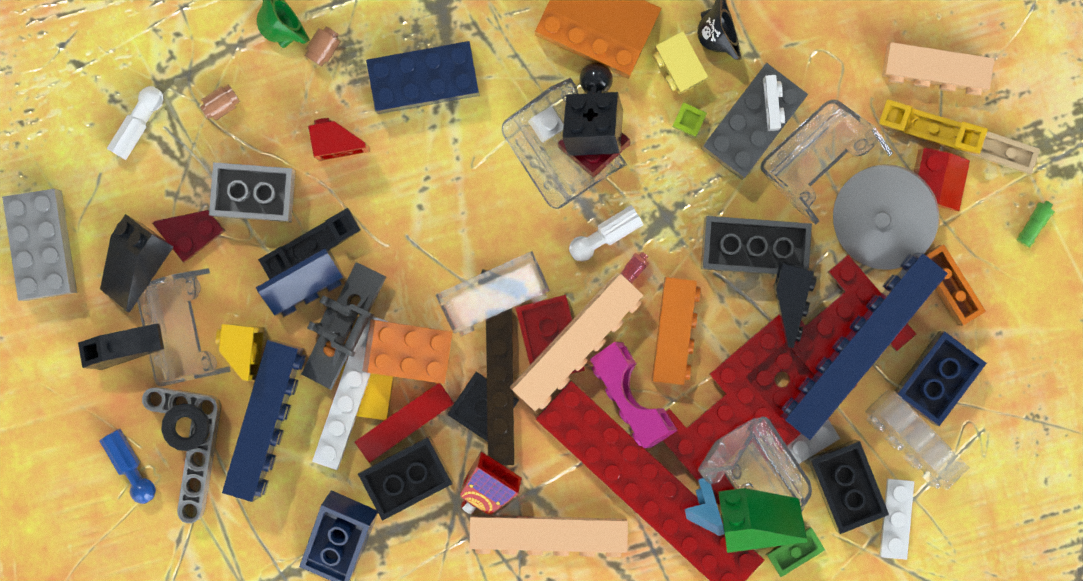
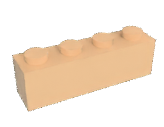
M891 42L886 46L882 77H889L888 81L892 83L902 84L904 80L914 81V85L918 87L928 88L930 84L940 85V90L954 92L956 88L966 89V94L980 96L982 92L990 90L995 58Z

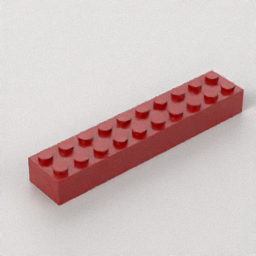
M570 380L536 417L535 420L709 581H746L765 561L754 549L727 553L724 534L719 536L689 521L686 518L685 509L699 505L697 496L643 446L638 445L627 431L573 381Z

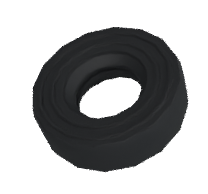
M180 404L166 412L162 420L161 431L169 446L177 450L189 451L198 448L205 442L209 434L210 424L207 415L201 408L193 404ZM182 417H188L195 423V432L187 438L181 437L175 429L177 421Z

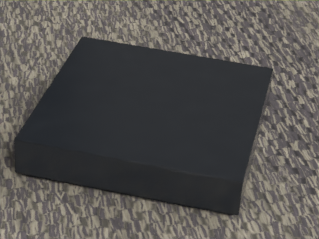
M476 371L447 415L488 442L487 378ZM513 396V407H515L516 404H517L518 401H519V399H517V398L514 397V396Z

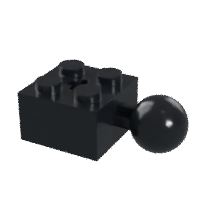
M601 63L588 64L583 68L579 77L581 88L586 93L566 94L563 141L568 156L618 154L621 150L623 107L619 93L607 92L613 82L612 73L607 66Z

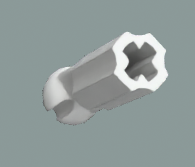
M148 86L139 92L137 105L132 113L126 116L108 145V150L125 160L128 158L146 129V123L150 116L163 104V94L159 89L154 86Z
M630 205L599 224L598 231L590 236L574 238L570 243L569 252L576 261H587L593 256L595 249L605 243L612 245L643 226V223L633 206Z

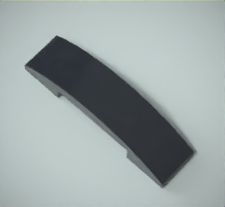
M346 208L325 220L319 226L288 244L280 246L258 260L270 280L323 249L331 250L360 232L361 228L350 209Z

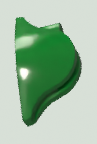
M263 0L257 14V26L264 38L272 42H278L282 48L287 47L293 41L302 44L310 41L300 20L284 0Z

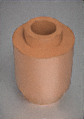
M327 26L324 30L318 28L306 47L307 52L304 56L322 67L325 61L329 62L341 42L337 39L339 34Z
M228 84L224 88L220 86L202 98L203 105L200 108L208 120L213 117L217 121L235 109V105L240 100Z

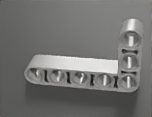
M163 387L150 388L144 392L142 403L147 410L153 412H168L172 407L177 406L176 400L179 396L185 397L188 404H193L201 409L202 403L205 400L211 401L214 405L213 412L206 414L210 424L209 438L198 448L186 452L177 515L182 522L193 523L201 519L205 512L221 403L213 395ZM153 392H158L162 397V402L159 406H154L150 401ZM193 420L191 421L189 437L195 432ZM196 452L204 454L205 463L203 466H199L194 462L193 457ZM192 478L200 480L201 489L199 492H195L190 488L189 482ZM187 504H193L197 508V515L195 517H189L186 514L185 508Z

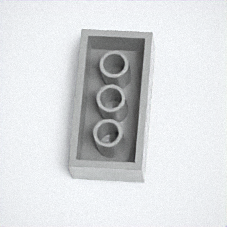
M48 189L2 197L18 301L77 293L62 191Z

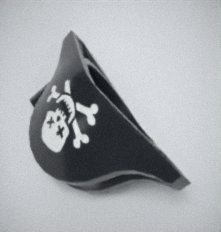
M716 0L711 9L701 12L702 19L699 22L697 31L698 39L709 50L725 52L735 60H742L737 33L726 0Z

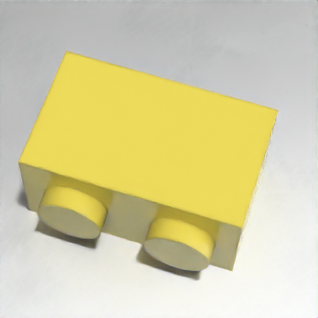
M683 31L655 46L654 60L659 68H665L668 74L665 79L672 91L677 90L680 95L707 80L708 76Z

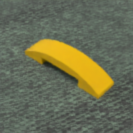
M889 99L886 101L879 121V125L903 134L975 154L981 153L988 132L987 128L963 121L961 123Z

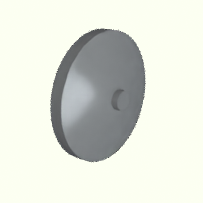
M875 165L855 174L841 188L833 209L834 230L842 247L858 262L875 269L901 268L899 265L908 254L925 253L933 243L939 226L938 203L929 185L913 171L897 165Z

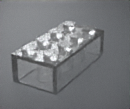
M886 390L865 411L869 416L866 419L867 422L875 430L884 431L888 435L885 437V440L895 450H902L906 454L903 458L911 467L918 470L921 469L924 472L921 477L931 487L934 486L936 489L940 487L948 490L969 469V466L895 391Z

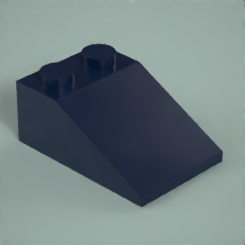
M331 490L321 504L299 567L330 581H350L378 514L377 510Z

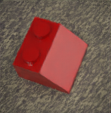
M329 118L314 120V125L308 126L313 156L318 161L370 152V147L363 140Z
M929 148L919 149L914 173L919 175L929 185L935 195L938 207L960 211L970 160L948 152Z

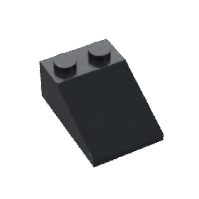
M125 214L110 237L100 290L130 313L173 249V246L150 228Z

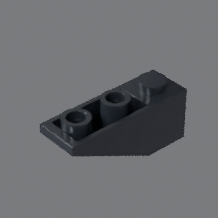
M780 261L774 290L785 342L788 347L794 348L795 342H800L803 327H800L802 316L806 317L808 314L810 302L806 300L809 291L813 292L817 277L813 275L814 271L811 268Z
M157 323L99 335L78 343L82 368L104 370L164 349L160 324Z

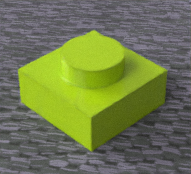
M683 102L672 127L696 138L707 113Z

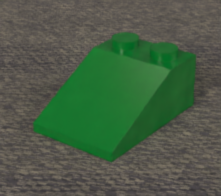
M747 488L718 492L727 553L807 542L799 498Z

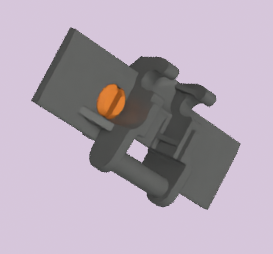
M356 262L338 300L335 301L324 295L322 296L320 303L324 304L327 309L320 323L310 321L307 329L318 333L320 336L301 375L332 390L348 355L354 357L356 353L354 349L369 318L372 319L374 316L370 310L386 276ZM359 295L361 301L358 305H350L351 299ZM357 315H359V317H358V319H357V321H356V323H355V325H354V327H353V329H352V326H353V324H354V322H355V320H356V317H357ZM351 331V333H350V335H349V337H348L346 343H344L345 340H346V338H347V336H348V334H349V332Z

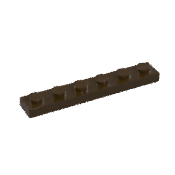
M487 308L488 456L502 465H514L513 390L510 388L513 384L512 308Z

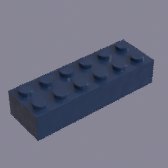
M267 340L224 483L223 494L250 502L265 495L269 480L265 479L266 474L269 470L273 469L276 455L273 454L274 447L280 445L284 430H281L280 427L282 421L288 419L291 410L288 400L291 395H295L299 382V380L295 379L297 370H302L305 363L306 355L302 354L304 348L278 340Z

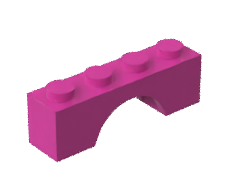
M614 342L590 359L593 364L592 370L600 380H603L607 387L605 391L608 397L617 403L620 408L619 414L622 420L631 426L634 431L632 433L633 438L638 445L643 446V448L654 447L677 431L664 408H645L633 397L630 389V377L637 364L624 342Z

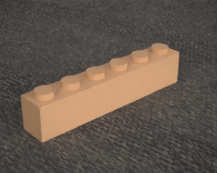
M616 273L519 376L510 388L534 411L538 408L541 410L545 408L552 399L550 395L556 389L561 390L569 382L570 378L568 376L574 369L579 371L588 361L586 356L592 350L598 351L606 342L604 337L610 331L614 333L624 322L622 318L628 312L633 313L641 305L640 299L643 297V294L622 274Z
M470 516L469 549H475L477 554H490L491 549L501 550V554L507 555L517 554V550H527L528 555H543V551H553V555L568 556L569 551L580 552V556L588 557L595 556V552H606L607 557H621V553H627V519Z

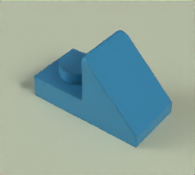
M709 477L698 479L700 489L695 491L699 505L685 509L686 518L719 536L723 535V524Z

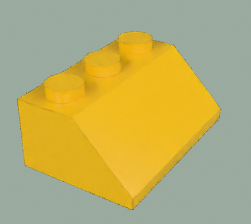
M222 324L221 329H217L215 340L216 345H219V352L243 381L256 380L261 363L265 327Z

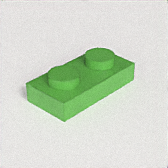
M811 527L805 530L807 542L778 546L766 554L780 577H783L825 551V548Z

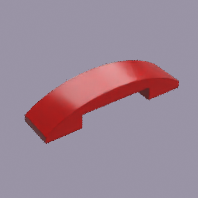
M437 383L357 439L355 444L370 463L453 405L454 402L442 384Z

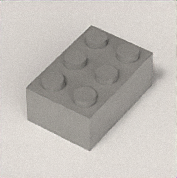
M213 162L209 215L214 217L292 222L296 171L292 168Z

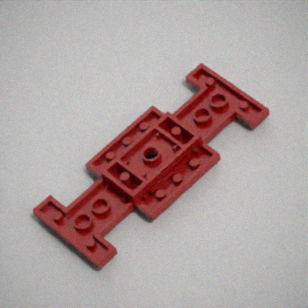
M846 255L828 271V274L844 292L806 325L801 321L800 327H803L800 342H795L794 348L788 347L785 342L779 313L709 373L725 392L724 396L687 427L684 426L670 408L666 410L677 431L664 439L663 442L697 481L698 479L709 477L718 505L720 504L719 491L738 489L721 468L761 434L778 454L802 434L780 416L784 413L781 410L791 397L795 400L801 392L798 389L807 377L811 379L818 372L815 367L822 358H829L835 351L832 349L835 342L841 336L846 337L851 332L849 326L858 315L860 317L865 315L869 310L866 308L868 302L875 295L880 296L882 294L849 255ZM907 323L890 343V346L895 351H898L917 334ZM779 372H785L789 377L788 384L784 387H779L775 384L774 378Z

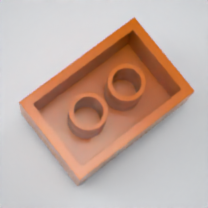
M370 319L362 371L445 384L453 332Z

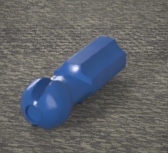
M121 429L102 438L100 443L119 475H126L131 484V498L140 504L151 501L155 496V485L150 480L141 476L137 469L140 461Z

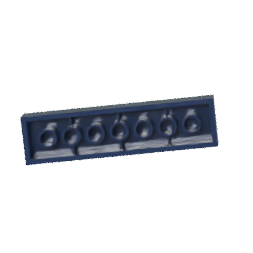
M924 253L908 254L899 265L902 270L898 275L894 276L892 274L883 284L884 292L880 296L875 295L868 302L866 308L869 310L863 317L858 315L849 326L851 332L846 337L841 336L832 347L835 351L829 358H822L815 367L818 372L812 379L807 377L798 388L801 391L795 400L791 397L781 410L784 413L781 416L809 440L815 436L948 274Z

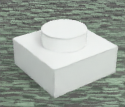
M552 106L528 121L542 143L563 131L564 127Z

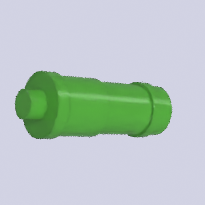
M1045 201L1044 204L1038 202L1036 205L1037 207L1030 216L1029 221L1016 239L1022 245L1030 248L1042 228L1045 227L1050 217L1055 213L1051 209L1053 204L1049 201Z

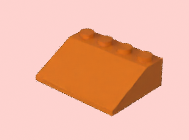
M550 0L535 30V36L588 61L601 63L607 66L610 71L629 79L662 8L645 0Z

